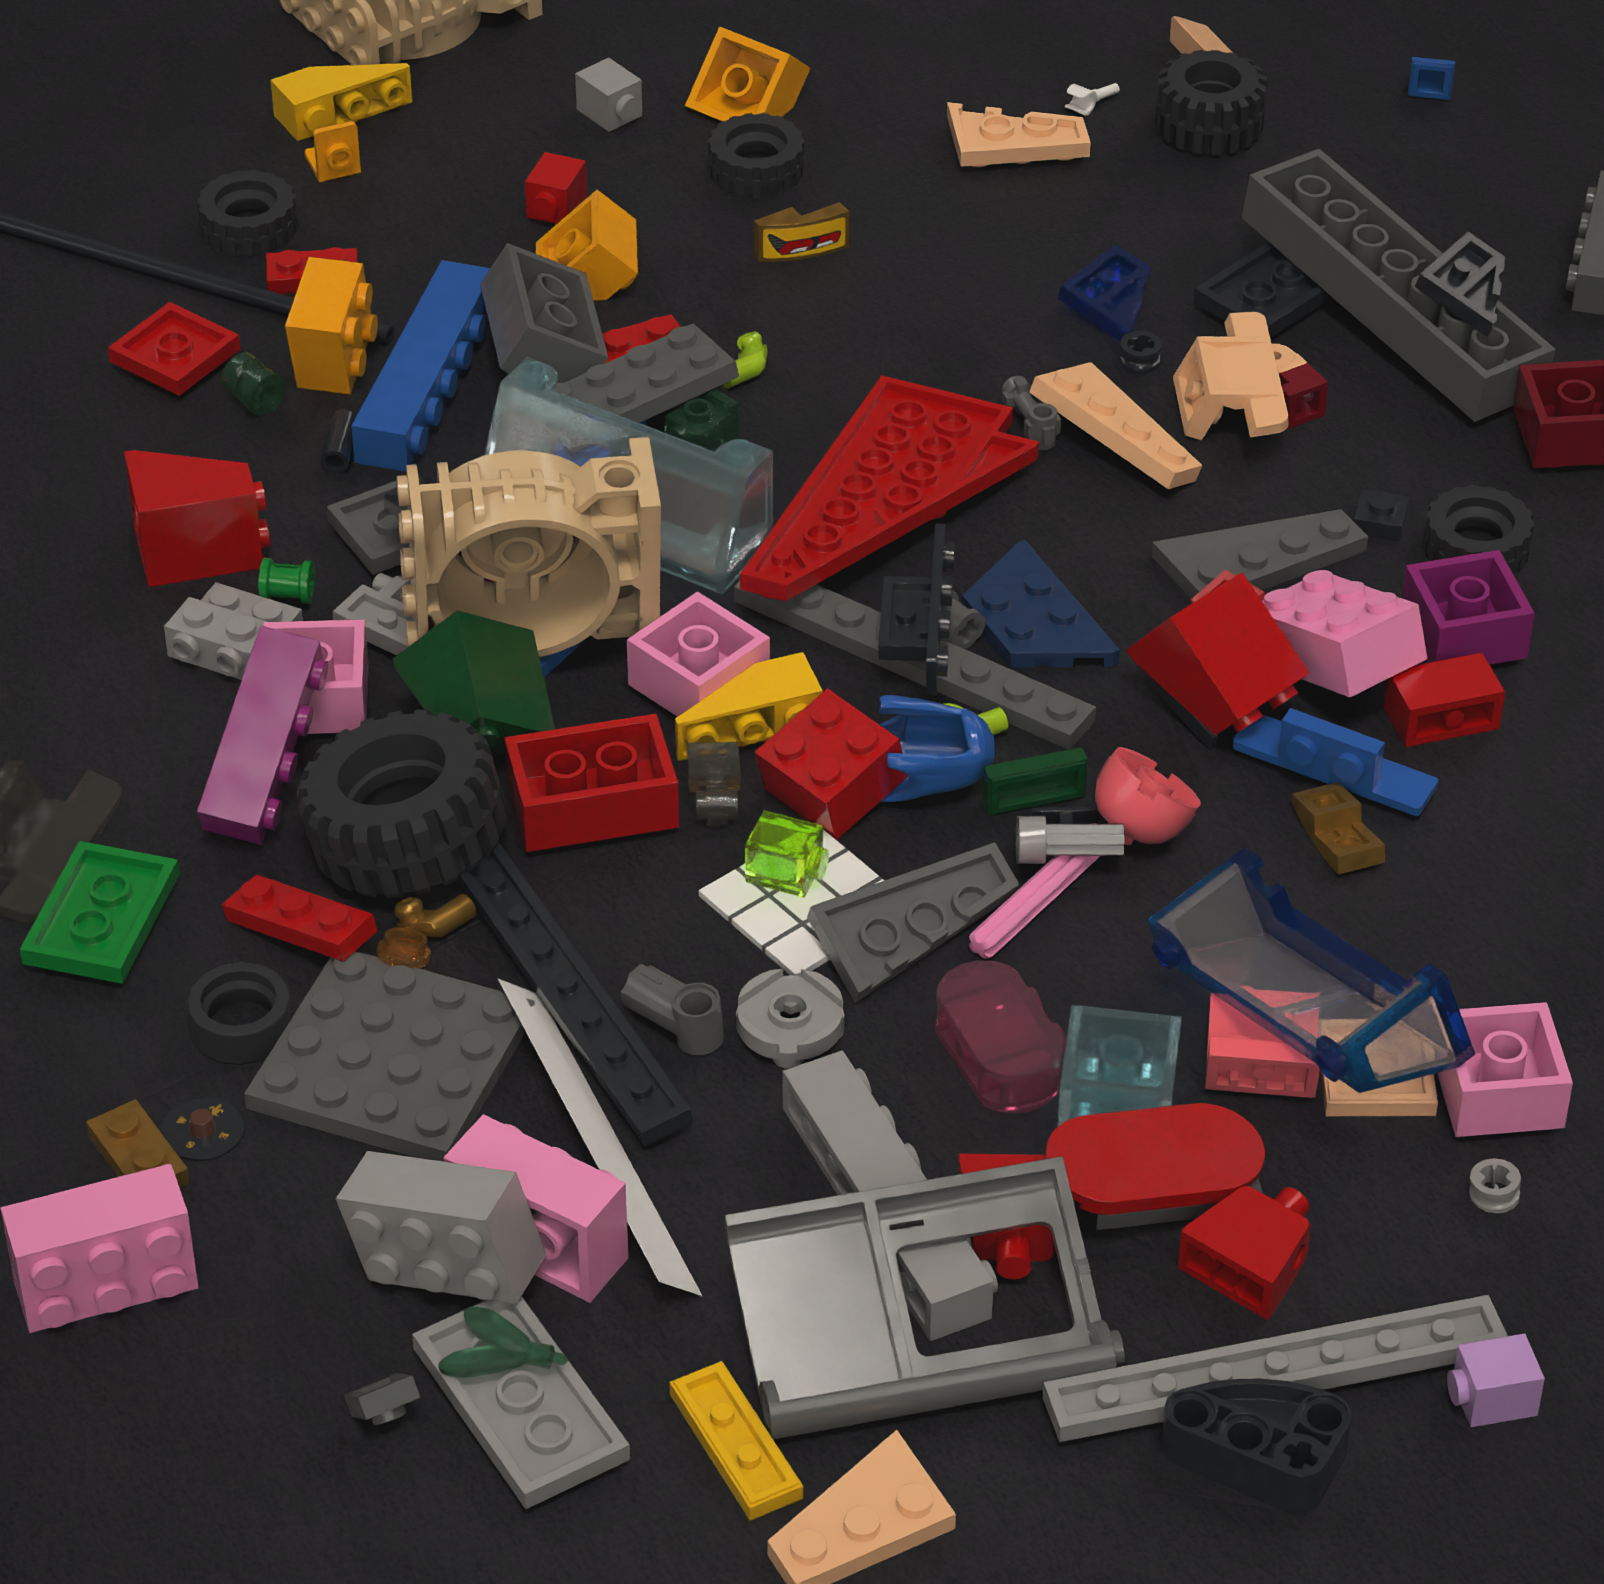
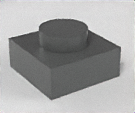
M396 1373L347 1393L344 1397L352 1417L364 1420L371 1418L373 1425H379L406 1414L404 1404L420 1398L412 1375Z

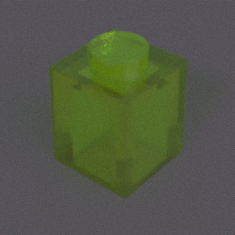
M763 811L745 844L747 883L805 898L814 879L821 880L827 869L829 850L823 848L822 825Z

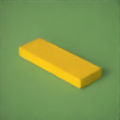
M722 1361L670 1382L671 1398L750 1521L803 1499L802 1483Z

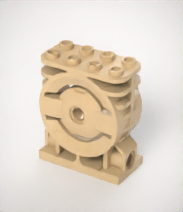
M280 0L282 7L287 13H292L310 32H314L327 43L332 51L339 53L351 65L380 64V62L382 64H397L400 60L423 58L445 52L461 44L474 33L480 23L481 12L501 14L514 8L528 20L543 15L542 0Z
M649 437L629 438V456L591 458L581 467L570 460L550 453L513 450L476 458L459 466L450 473L447 462L437 463V483L419 485L416 464L406 465V475L397 476L399 506H408V510H402L401 513H398L400 543H409V548H402L400 550L402 580H411V584L402 586L404 616H414V621H406L407 647L456 610L533 630L539 657L570 648L590 635L595 639L631 637L660 617L661 502ZM460 551H461V554H462L463 559L458 555V553H459ZM484 577L494 582L484 581Z

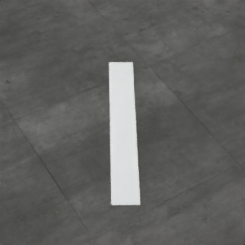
M498 979L599 1170H606L626 1183L627 1223L658 1281L702 1296L549 1010L537 993ZM527 999L534 1000L535 1005L530 1007Z

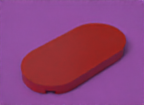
M1194 1103L1083 1115L1069 1119L1059 1125L1049 1137L1044 1159L1063 1156L1074 1201L1081 1203L1080 1209L1094 1214L1113 1215L1219 1203L1241 1186H1252V1183L1258 1179L1264 1164L1265 1148L1257 1130L1241 1115L1218 1105Z

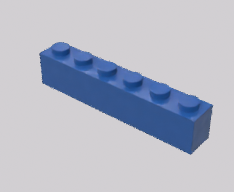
M441 260L351 425L354 463L406 472V465H412L417 455H422L425 452L428 434L432 426L439 425L443 405L447 397L452 398L454 396L458 376L462 369H468L472 358V350L476 342L481 343L484 339L488 315L480 283L490 268Z

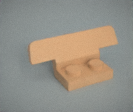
M1258 312L1230 313L1224 323L1227 337L1197 336L1173 376L1184 433L1186 436L1199 440L1203 439L1211 424L1214 425L1219 421L1224 406L1235 410L1244 409L1250 438L1285 431L1289 425L1288 411L1265 316Z

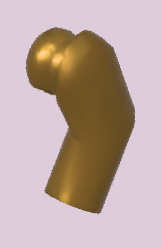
M465 894L457 896L436 910H423V904L420 899L409 897L396 904L394 913L399 919L397 926L407 935L442 937L476 916V908L472 900Z

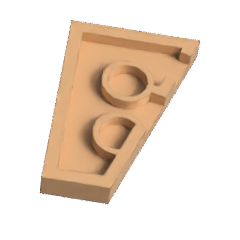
M947 102V119L961 167H984L990 164L1003 163L1026 164L1031 161L1055 159L1067 161L1074 158L1090 157L1091 142L1083 117L1030 112L1023 118L1002 115V108L986 107L984 114L962 111L963 104Z
M896 1430L768 1540V1557L786 1584H832L954 1530L956 1514Z

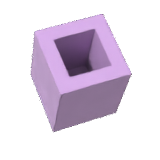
M1519 1334L1458 1345L1454 1370L1448 1371L1447 1385L1453 1404L1455 1406L1461 1405L1470 1427L1538 1416L1545 1378L1526 1334Z

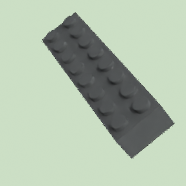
M1316 149L1250 174L1242 219L1474 422L1514 405L1519 365L1553 362L1556 349L1499 300L1496 303L1495 309L1497 321L1491 333L1485 336L1414 287L1420 273L1443 253L1322 150Z

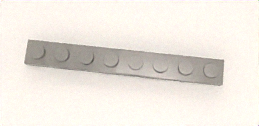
M1489 1295L1046 1381L1043 1382V1400L1058 1441L1063 1442L1163 1422L1164 1406L1167 1398L1173 1392L1207 1382L1261 1378L1289 1381L1324 1390L1455 1364L1458 1345L1507 1337L1508 1335Z

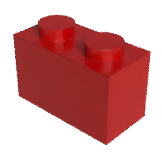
M1483 653L1414 665L1388 678L1383 708L1404 746L1410 747L1500 729L1505 691Z

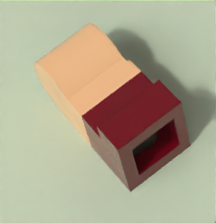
M1272 344L1288 411L1289 425L1287 429L1326 416L1328 381L1292 349L1281 344Z

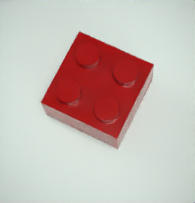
M828 688L755 751L765 790L810 823L819 825L835 840H838L908 777L904 772L888 768L886 763L887 753L903 754L900 739Z

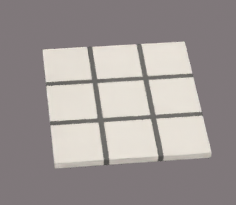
M815 823L700 889L699 897L789 975L801 976V969L812 971L830 960L807 918L810 907L885 880Z

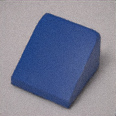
M1412 57L1408 96L1450 100L1455 61Z

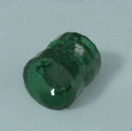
M250 352L240 353L234 356L223 369L221 376L222 387L231 396L241 400L242 404L256 415H265L273 411L284 398L286 392L285 380L276 371L266 367L264 362L255 354Z

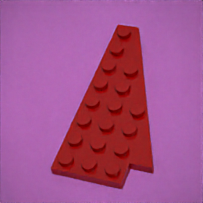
M881 375L740 573V590L759 594L768 599L787 601L931 519L944 517L947 514V510L1035 462L1038 458L1039 441L1006 434V431L1012 424L1013 407Z

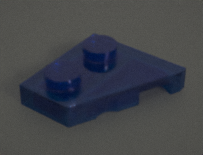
M1115 244L1062 284L1058 299L1121 341L1125 334L1134 330L1151 267Z

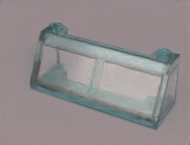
M526 357L500 382L484 456L513 450L539 451L563 457L581 467L591 458L629 456V438L649 437L661 502L660 570L723 595L739 578L744 567L773 528V451L744 439H734L721 445L713 452L554 391L553 389L558 384L556 370L543 362Z

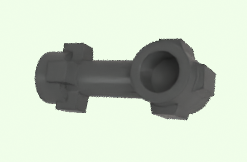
M1023 376L1009 378L1002 386L1003 403L1005 406H1012L1017 414L1021 413L1026 419L1024 420L1025 438L1039 441V450L1053 448L1056 444V435L1060 434L1061 418L1056 408L1046 403L1037 404L1035 400H1038V398L1029 393L1032 385Z

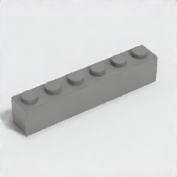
M843 1050L783 1071V1110L837 1195L927 1180L921 1171L920 1161L914 1147L910 1143L904 1144L896 1133L894 1119L889 1109L885 1105L879 1107L872 1096L866 1074L860 1068L855 1070ZM970 1237L904 1248L897 1252L896 1258L906 1304L929 1341L992 1319L993 1293H996L998 1290L997 1279L987 1260L980 1261L972 1249Z

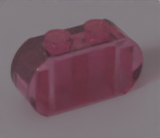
M972 961L961 964L946 973L937 988L936 1002L938 1003V1015L935 1032L981 1104L999 1112L1024 1113L1036 1110L1050 1102L1060 1088L1062 1057L1067 1053V1042L1059 1024H1052L1044 1013L1041 999L1035 988L1027 987L1015 968L995 961Z

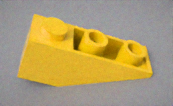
M407 63L307 67L271 79L274 116L297 141L312 137L316 129L349 121L356 122L412 102L410 66Z
M804 653L754 663L675 718L677 760H685L769 740L823 693Z

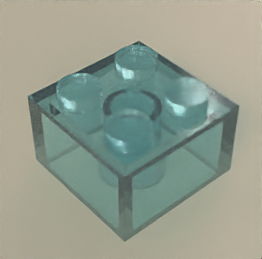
M1072 1005L1060 1082L1058 1126L1069 1119L1083 1115L1172 1106L1182 1017Z

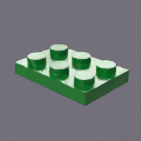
M79 841L20 948L22 964L123 984L180 875L178 859Z

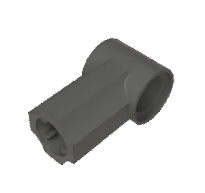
M643 964L638 965L629 973L625 987L621 991L622 1004L674 1033L677 1045L683 1052L691 1055H705L714 1052L722 1045L724 1041V1026L721 999L718 990L706 983L684 984L653 966L647 967Z

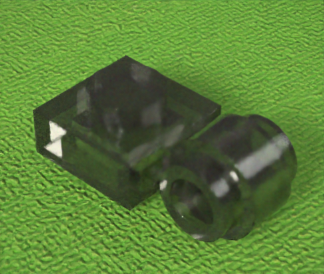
M738 742L687 743L689 792H695L696 821L706 820V826L727 825L728 820H737V791H740L741 786Z

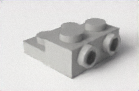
M215 582L201 600L188 597L165 624L167 655L180 661L242 680L260 625L264 626V622L303 621L302 609Z

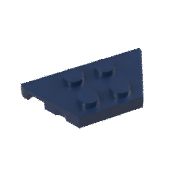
M1026 540L1018 542L962 595V604L968 609H976L985 617V628L982 635L1010 668H1034L1040 665H1047L1053 668L1073 667L1074 658H1103V667L1119 665L1120 649Z

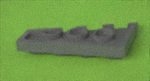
M1339 509L1152 542L1151 557L1192 599L1225 569L1235 575L1243 572L1250 584L1265 590L1366 552L1368 536Z
M994 842L815 904L810 907L807 918L854 1003H857L1000 906L1017 891L1019 883Z

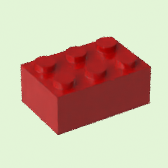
M657 714L504 737L507 784L526 852L679 828L678 780Z

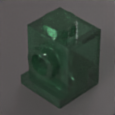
M711 389L686 401L665 416L666 446L698 465L703 464L738 440V402L716 389Z

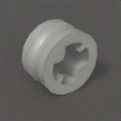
M1486 1159L1477 1163L1472 1168L1470 1174L1471 1185L1469 1194L1472 1202L1478 1208L1491 1213H1504L1514 1209L1519 1203L1520 1172L1512 1163L1503 1159ZM1491 1182L1494 1189L1486 1187L1485 1183ZM1496 1182L1505 1185V1187L1499 1189Z

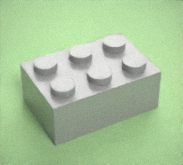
M367 1151L336 1197L337 1204L369 1281L386 1285L394 1284L426 1289L431 1292H445L476 1297L481 1300H496L517 1304L547 1255L518 1175L513 1171Z

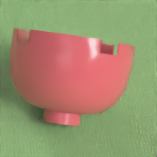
M1118 747L1108 757L1096 780L1095 801L1100 814L1108 821V824L1124 825V844L1131 845L1134 840L1148 845L1161 844L1178 836L1194 818L1196 810L1201 805L1200 799L1192 789L1173 773L1167 779L1161 773L1154 770L1158 764L1155 761L1133 750Z

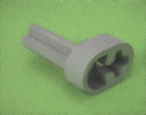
M1017 816V864H1045L1046 856L1124 855L1123 824H1046L1045 816Z

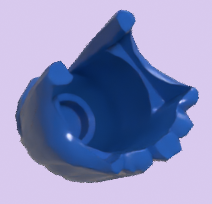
M884 695L879 698L880 714H898L879 725L900 739L903 754L887 753V767L908 775L902 783L880 802L909 801L923 796L966 788L983 778L984 766L993 764L995 755L994 736L984 719L965 708L959 709L918 698Z

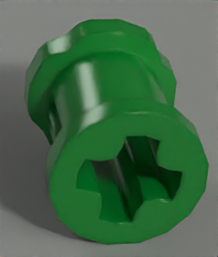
M263 558L260 565L258 582L259 596L268 599L272 597L300 599L302 604H311L315 590L314 561L305 560L302 565L274 563L272 558Z

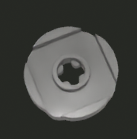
M783 969L766 971L751 979L741 989L736 1011L737 1033L750 1049L767 1058H773L777 1066L789 1069L801 1065L805 1059L816 1057L829 1050L843 1036L844 1011L841 992L831 980L814 971L801 969V976H783ZM784 1011L790 1015L796 1012H800V1016L796 1018H784L781 1016L780 1012Z

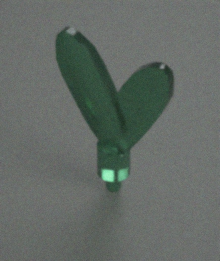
M471 1306L466 1308L463 1314L467 1329L477 1338L488 1344V1346L453 1352L444 1357L439 1362L438 1367L439 1371L444 1375L467 1378L519 1368L525 1364L550 1369L552 1364H566L568 1358L564 1353L555 1352L553 1345L530 1341L525 1333L499 1313L489 1308Z

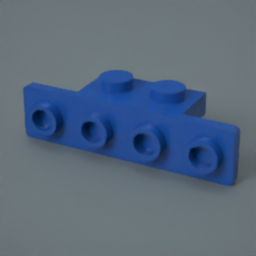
M1292 708L1289 709L1282 721L1263 715V717L1238 732L1233 738L1232 747L1234 750L1327 784L1339 782L1348 792L1414 816H1419L1438 786V778L1384 759L1385 742Z

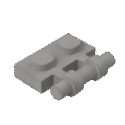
M379 573L373 580L372 588L362 584L333 611V620L365 619L367 642L398 655L408 648L406 621H414V616H404L402 602V586L411 584V581L402 580V576L392 578Z

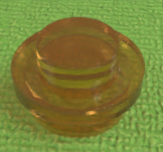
M402 927L389 929L385 932L384 939L377 946L378 958L392 966L404 965L410 968H418L427 965L430 961L431 950L427 946V937L414 929Z

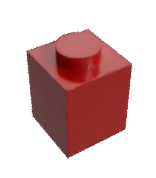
M544 152L525 180L527 218L558 224L587 198L586 161Z

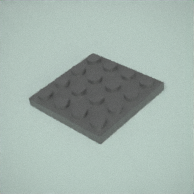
M358 951L353 952L345 961L330 957L245 1091L246 1109L415 1158L444 1162L443 1157L471 1128L526 1031L505 992ZM527 999L530 1007L535 1005L534 1000Z

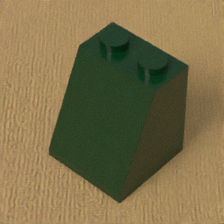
M456 610L393 658L394 668L424 710H429L434 716H438L443 712L453 715L459 721H465L478 730L479 735L486 739L491 752L505 755L504 737L555 729L533 630Z

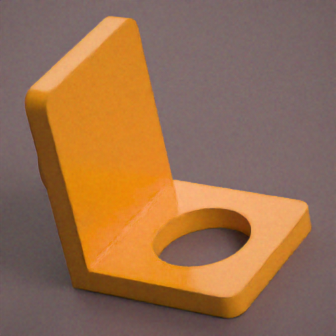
M354 121L314 130V147L305 150V158L319 182L361 173L358 129Z

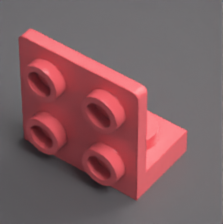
M1213 991L1210 996L1205 1089L1315 1098L1321 1065V1045H1318L1319 1001L1312 998Z

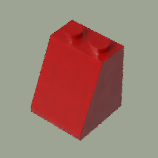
M138 450L124 452L133 524L148 587L260 569L263 559L262 548L270 547L266 519H259L258 511L266 510V500L262 481L253 482L248 463Z
M1243 572L1171 616L1126 650L1130 658L1214 735H1217L1233 725L1237 733L1263 717L1258 707L1268 701L1272 709L1277 708L1298 694L1293 684L1310 674Z

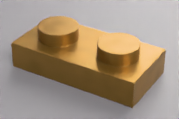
M136 1099L86 1121L88 1137L118 1177L171 1163L179 1188L189 1184L188 1168Z

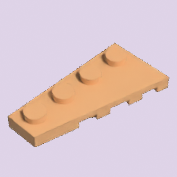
M1092 362L1035 376L1029 393L1042 402L1054 406L1059 414L1167 489L1197 480L1202 464Z

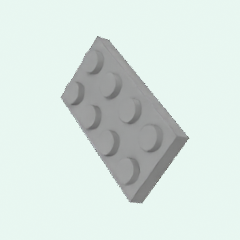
M522 1296L517 1304L496 1300L483 1301L412 1334L415 1352L525 1509L630 1460V1444Z

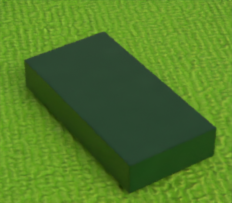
M1080 747L984 766L982 804L987 815L1085 797L1088 758L1083 748Z

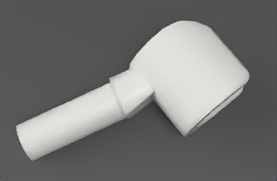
M1116 83L1093 90L1071 84L1067 89V93L1073 95V99L1069 104L1065 105V108L1085 116L1089 115L1094 109L1096 102L1119 93L1120 88Z

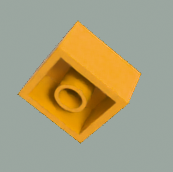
M315 257L308 258L285 324L297 388L351 395L356 377L363 376L367 359L366 347L368 342L375 341L378 329L377 315L371 314L370 308L373 296L372 284L366 283L363 263Z

